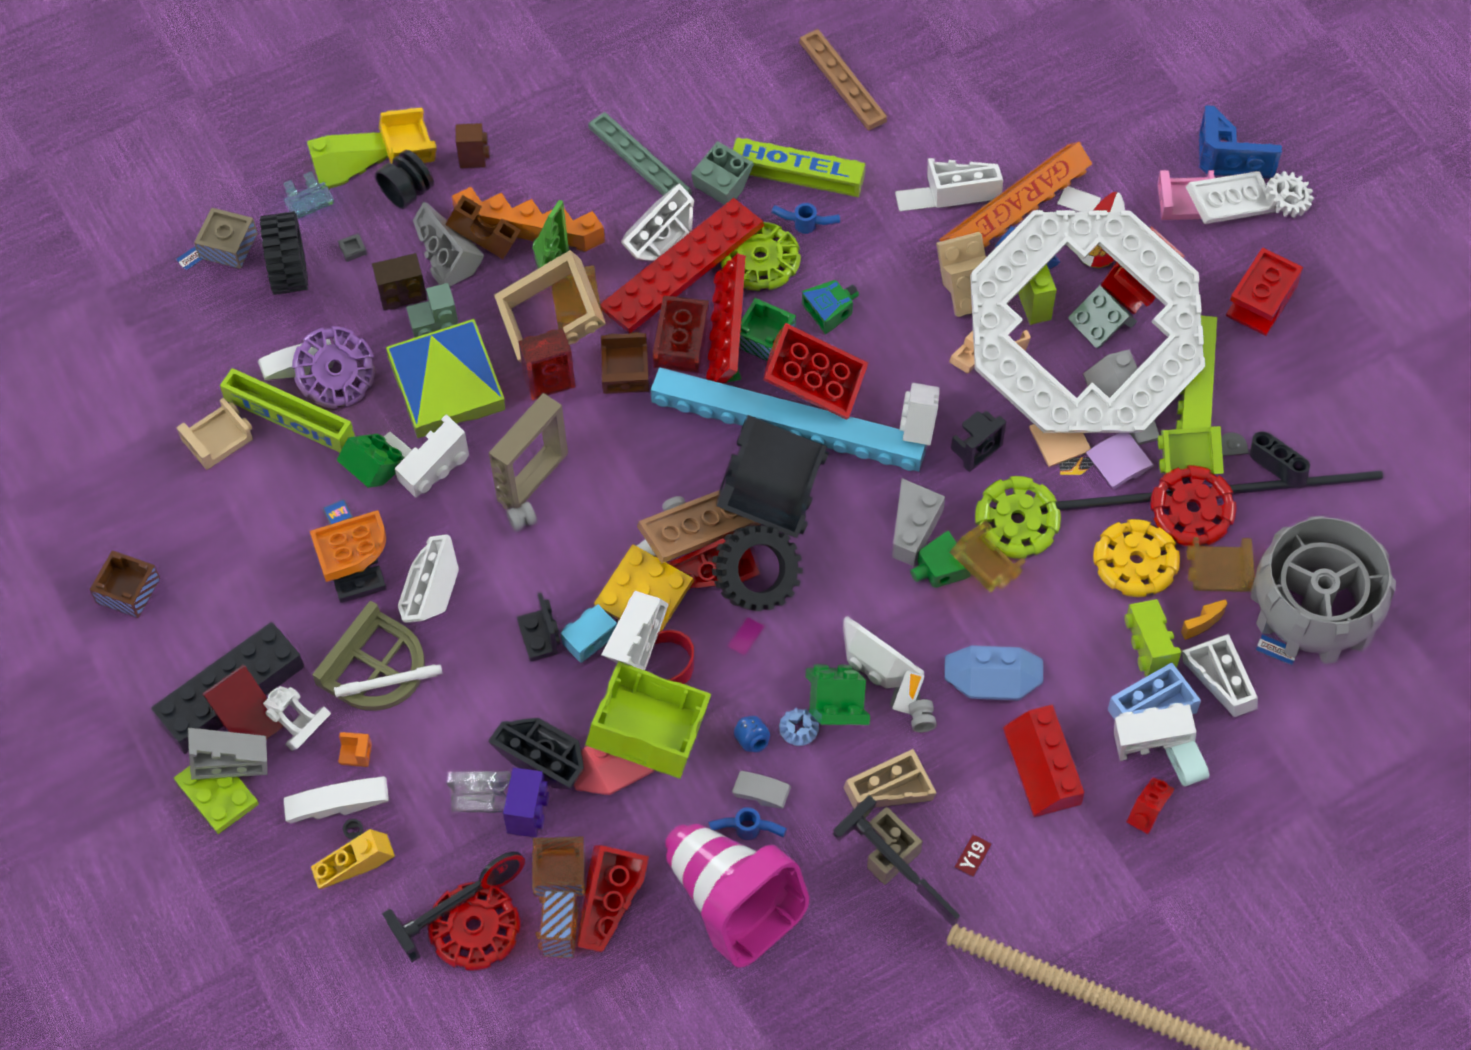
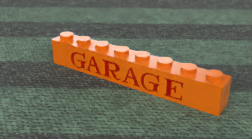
M1080 141L1067 144L939 239L940 242L980 232L984 248L990 244L989 240L993 237L998 238L1007 232L1006 228L1008 226H1014L1021 222L1024 214H1030L1033 210H1037L1039 203L1052 199L1055 196V191L1068 187L1071 184V179L1074 177L1079 178L1087 172L1086 168L1092 165V162Z

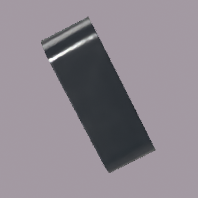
M1258 431L1253 435L1250 457L1255 462L1294 488H1301L1307 484L1311 464L1305 457L1268 432Z

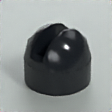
M349 819L343 825V833L348 839L354 840L364 832L362 823L357 819ZM360 828V832L348 833V829Z

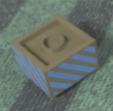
M211 207L194 244L200 259L241 269L258 233L253 218Z

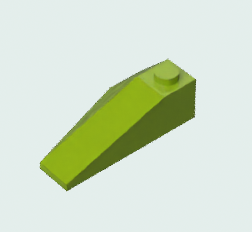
M381 132L328 135L307 141L321 191L344 185L349 182L350 177L357 173L361 175L366 172L367 167L374 163L379 164L389 158Z

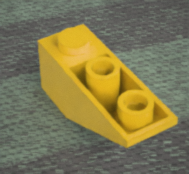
M369 829L312 865L311 869L318 889H323L373 870L395 857L387 834Z

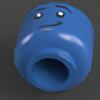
M747 716L737 722L734 728V737L745 751L760 752L769 743L770 731L759 717Z

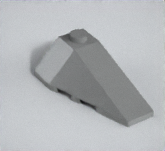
M423 202L413 222L420 241L425 244L427 250L425 252L426 259L431 261L432 268L430 271L432 276L440 285L449 283L450 287L473 275L484 255L468 238L446 226L447 220L428 203Z
M1128 349L1107 355L1084 372L1083 377L1087 386L1091 383L1095 384L1110 398L1138 368ZM1155 421L1142 433H1129L1138 445L1156 441L1159 435Z

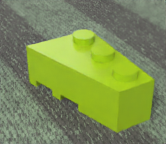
M1158 599L1129 604L1124 620L1127 629L1130 628L1132 632V647L1139 654L1138 665L1140 671H1144L1147 677L1170 663H1173L1177 668L1182 652L1179 647L1174 648L1171 639H1174L1172 631H1167L1165 625L1167 619Z

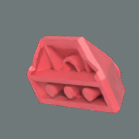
M586 746L581 751L584 771L573 786L576 791L611 795L653 773L654 769Z

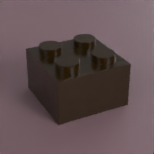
M416 253L372 263L383 311L397 309L409 304H418L421 301L427 300L423 276Z

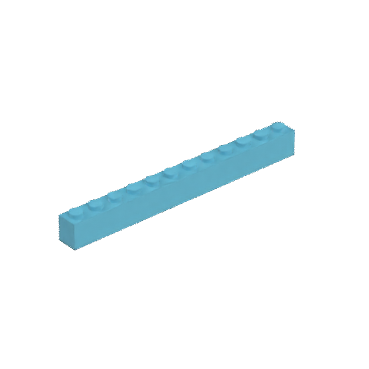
M660 367L651 388V401L661 407L668 406L676 408L681 412H691L699 414L704 418H714L722 420L727 424L743 426L746 416L750 415L827 446V448L833 449L838 453L853 454L861 459L876 460L884 465L899 466L907 471H920L927 449L926 444L903 441L904 431H900V429L850 416L846 420L827 410Z

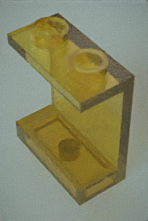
M1199 537L1193 538L1192 546L1187 547V560H1191L1192 565L1188 570V580L1193 582V591L1251 592L1255 579L1252 538H1242L1239 547H1199Z

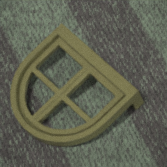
M370 600L312 676L316 686L335 696L334 687L342 685L337 680L354 658L375 669L368 679L371 680L376 679L380 673L385 676L399 673L387 666V664L403 643H405L411 653L412 666L410 671L425 667L422 646L411 630L380 612L379 606ZM378 627L399 638L382 662L361 650ZM417 679L399 683L401 685L399 688L382 696H364L367 691H362L359 694L337 698L361 710H385L409 698L417 689L421 680Z

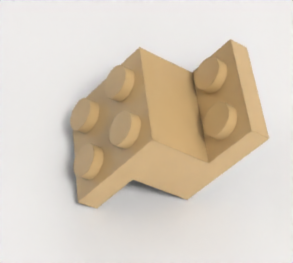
M980 232L936 243L942 282L951 292L954 313L957 317L972 313L970 275L986 258L983 238Z

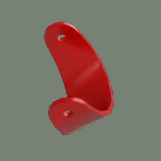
M659 631L655 644L672 642L680 645L688 652L691 658L688 666L680 674L669 679V681L686 684L694 671L693 643L681 631Z

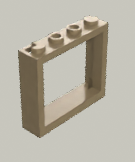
M544 393L489 452L497 501L502 504L504 509H517L521 507V504L526 502L568 455L562 405ZM542 432L544 446L515 477L513 463Z

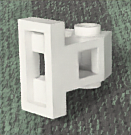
M279 686L270 692L268 699L263 704L268 709L266 711L267 716L274 722L279 721L293 735L285 745L291 751H294L331 713L325 707H322L312 714L298 701L300 695L296 690L291 687L287 689ZM289 704L300 714L293 722L283 714L284 709Z

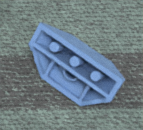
M969 646L945 655V680L969 699L1019 701L1036 687L1043 684V659L1019 647Z

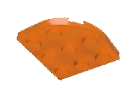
M378 510L310 531L326 582L364 571L367 566L380 556L386 544V532Z

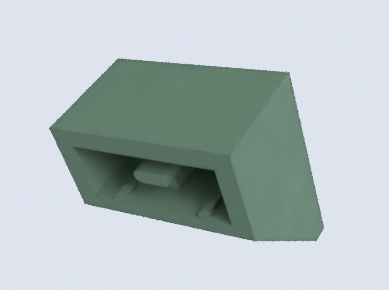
M717 141L692 171L693 185L725 205L732 198L737 199L742 193L753 167V162Z

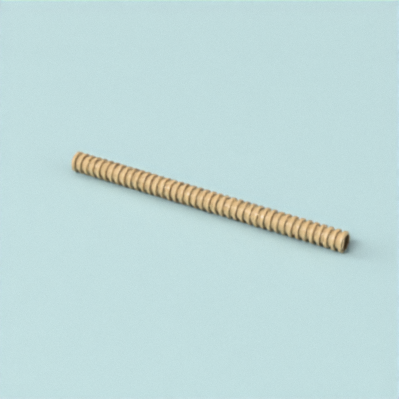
M957 923L952 926L947 938V945L949 946L953 944L956 949L962 948L963 952L970 951V955L977 954V958L981 959V957H984L986 962L991 960L993 961L992 964L996 965L998 963L1001 968L1005 966L1008 968V971L1015 970V974L1022 973L1024 978L1029 976L1031 981L1036 979L1039 984L1043 982L1046 984V987L1052 986L1055 991L1060 989L1062 994L1067 992L1069 997L1074 995L1077 1000L1081 998L1086 1004L1090 1002L1093 1007L1095 1005L1099 1006L1100 1010L1105 1008L1107 1013L1114 1012V1016L1121 1015L1122 1019L1128 1018L1131 1023L1134 1021L1138 1022V1026L1143 1024L1145 1029L1150 1027L1155 1033L1157 1031L1161 1032L1162 1036L1165 1034L1169 1035V1039L1176 1038L1178 1043L1183 1041L1185 1046L1188 1044L1192 1045L1193 1049L1197 1047L1200 1050H1250L1249 1046L1245 1048L1240 1042L1235 1044V1040L1231 1039L1228 1041L1226 1036L1221 1038L1218 1033L1214 1035L1209 1029L1207 1031L1203 1030L1202 1026L1197 1028L1195 1023L1190 1025L1188 1020L1181 1021L1180 1017L1174 1018L1171 1013L1168 1015L1164 1014V1010L1157 1011V1007L1150 1008L1149 1004L1143 1005L1140 1000L1137 1002L1133 1001V997L1128 999L1126 994L1121 996L1116 990L1114 992L1110 991L1111 988L1109 987L1106 989L1102 988V984L1097 986L1095 981L1090 983L1085 977L1081 979L1078 974L1076 976L1072 975L1071 971L1068 973L1064 972V968L1059 970L1057 965L1052 967L1047 961L1043 963L1040 958L1038 960L1034 959L1033 955L1028 957L1026 952L1021 954L1019 949L1014 951L1009 945L1005 947L1002 942L1000 944L996 943L995 939L990 941L988 936L983 938L980 933L976 935L973 930L967 931L964 926L959 928Z

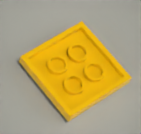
M632 544L594 602V605L599 604L606 613L620 620L634 591L660 598L669 604L659 630L662 631L691 587L694 579L666 562L661 563L657 557Z

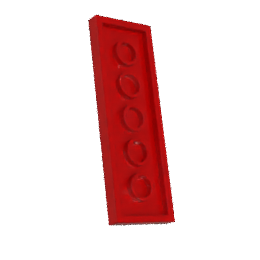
M739 253L731 260H728L726 265L720 271H717L714 277L716 285L712 297L714 310L711 315V321L713 323L709 336L711 349L708 353V360L710 362L706 379L725 384L738 371L746 259L745 255Z

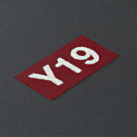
M973 834L954 867L974 877L992 844Z

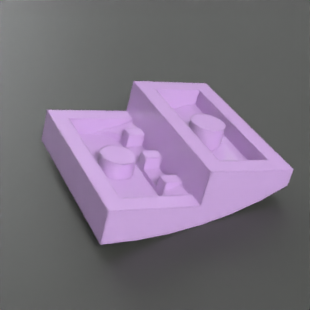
M1118 433L1086 452L1087 456L1113 490L1132 477L1134 480L1154 467L1129 433Z

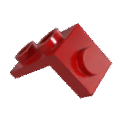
M1153 777L1137 798L1126 823L1149 834L1160 811L1175 789L1165 781Z

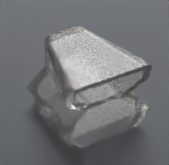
M510 771L449 772L446 783L451 791L452 812H503L507 797L503 791L510 783Z

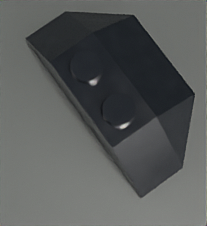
M538 717L511 722L502 721L488 740V743L517 768L543 772L544 781H547L548 785L552 788L571 790L584 771L579 740Z

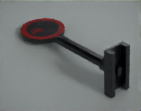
M515 851L502 854L482 870L477 882L468 885L415 920L412 919L404 925L391 908L383 912L382 916L413 963L421 956L412 937L419 934L420 930L473 897L481 889L487 890L491 886L500 888L511 882L523 870L525 858L520 852Z

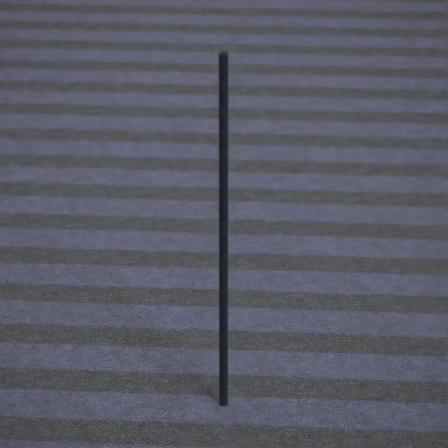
M1383 471L1308 477L1307 484L1303 487L1383 480ZM1282 480L1230 485L1234 494L1294 488ZM1166 491V494L1172 497L1173 491ZM1152 492L1057 501L1055 504L1057 509L1061 511L1151 502ZM1047 507L1040 508L1041 512H1048Z

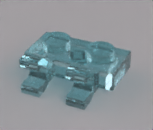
M312 171L304 174L305 184L308 189L299 193L292 180L283 183L287 198H284L285 205L289 212H296L297 219L334 204V198L325 182L318 184Z

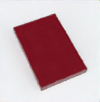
M244 665L202 694L228 732L262 735L268 739L284 727L279 721L274 722L267 716L266 711L268 709L263 704L267 697Z

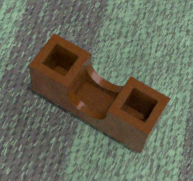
M462 195L445 225L499 258L504 259L521 230L502 218L497 225L485 223L479 216L482 206Z

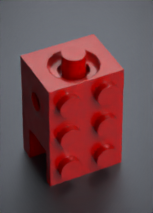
M1152 226L1150 227V229L1155 234H1157L1165 243H1167L1175 252H1177L1182 258L1185 257L1157 230H1155ZM1118 262L1115 263L1100 284L1133 315L1136 314L1142 304L1149 306L1156 298Z
M1262 247L1232 293L1230 301L1233 304L1227 311L1226 316L1267 336L1297 289L1303 267Z

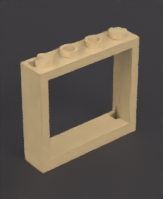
M571 250L494 295L517 359L527 368L538 365L546 358L558 354L560 350L577 343L579 339L595 332L596 329L606 324L582 261ZM572 273L587 314L526 349L512 308Z

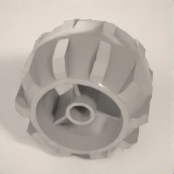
M1312 516L1292 527H1283L1274 535L1272 543L1262 555L1251 589L1250 598L1257 602L1261 609L1256 622L1261 633L1271 634L1275 632L1279 638L1287 643L1284 653L1293 658L1297 656L1300 650L1319 653L1320 659L1324 664L1336 663L1341 650L1351 648L1362 652L1370 645L1376 630L1386 618L1395 593L1396 580L1391 574L1387 550L1368 532L1363 530L1361 526L1351 521L1325 518L1324 516ZM1347 588L1355 600L1356 607L1345 614L1332 616L1331 607L1337 593ZM1288 589L1303 596L1301 606L1292 598Z

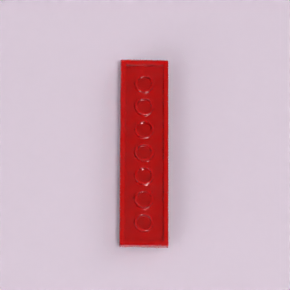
M732 198L599 304L601 310L629 334L632 333L764 227L763 220L735 198Z

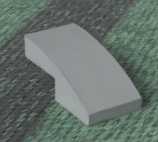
M740 771L732 793L737 798L756 800L761 806L783 809L791 786L767 776Z

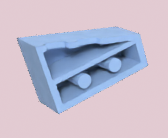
M1170 663L1112 696L1108 711L1115 719V717H1119L1120 714L1125 712L1138 714L1143 713L1148 708L1155 707L1160 710L1166 709L1172 704L1182 703L1183 705L1190 704L1192 714H1196L1201 700L1174 664Z

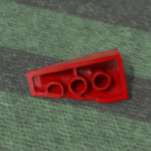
M720 539L667 564L694 579L690 588L716 586L714 582L718 581L717 576L712 575V569H716V563L712 562L713 556H718L719 554L716 548L719 544H724L725 540ZM754 546L747 549L739 560L738 574L742 582L761 574Z
M594 845L588 870L577 947L603 952L624 912L629 908L631 900L644 882L649 856L603 845Z

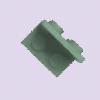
M1100 285L1068 317L1097 349L1124 324L1132 328L1138 322Z

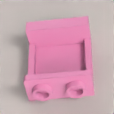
M1169 170L1160 171L1157 186L1161 219H1202L1186 186L1189 182L1214 179V170H1209L1207 177L1170 178Z

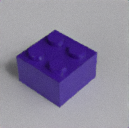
M513 767L503 810L507 834L537 838L538 829H543L545 815L542 814L543 806H548L550 792L547 791L548 782L544 781L543 772Z

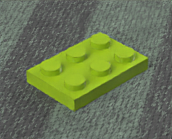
M189 766L173 777L177 785L217 834L224 831L259 805L257 799L238 776L191 779Z

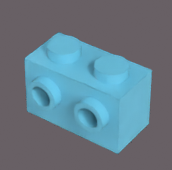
M597 604L594 608L585 610L577 621L569 623L564 627L561 632L562 644L582 663L608 643L617 623Z

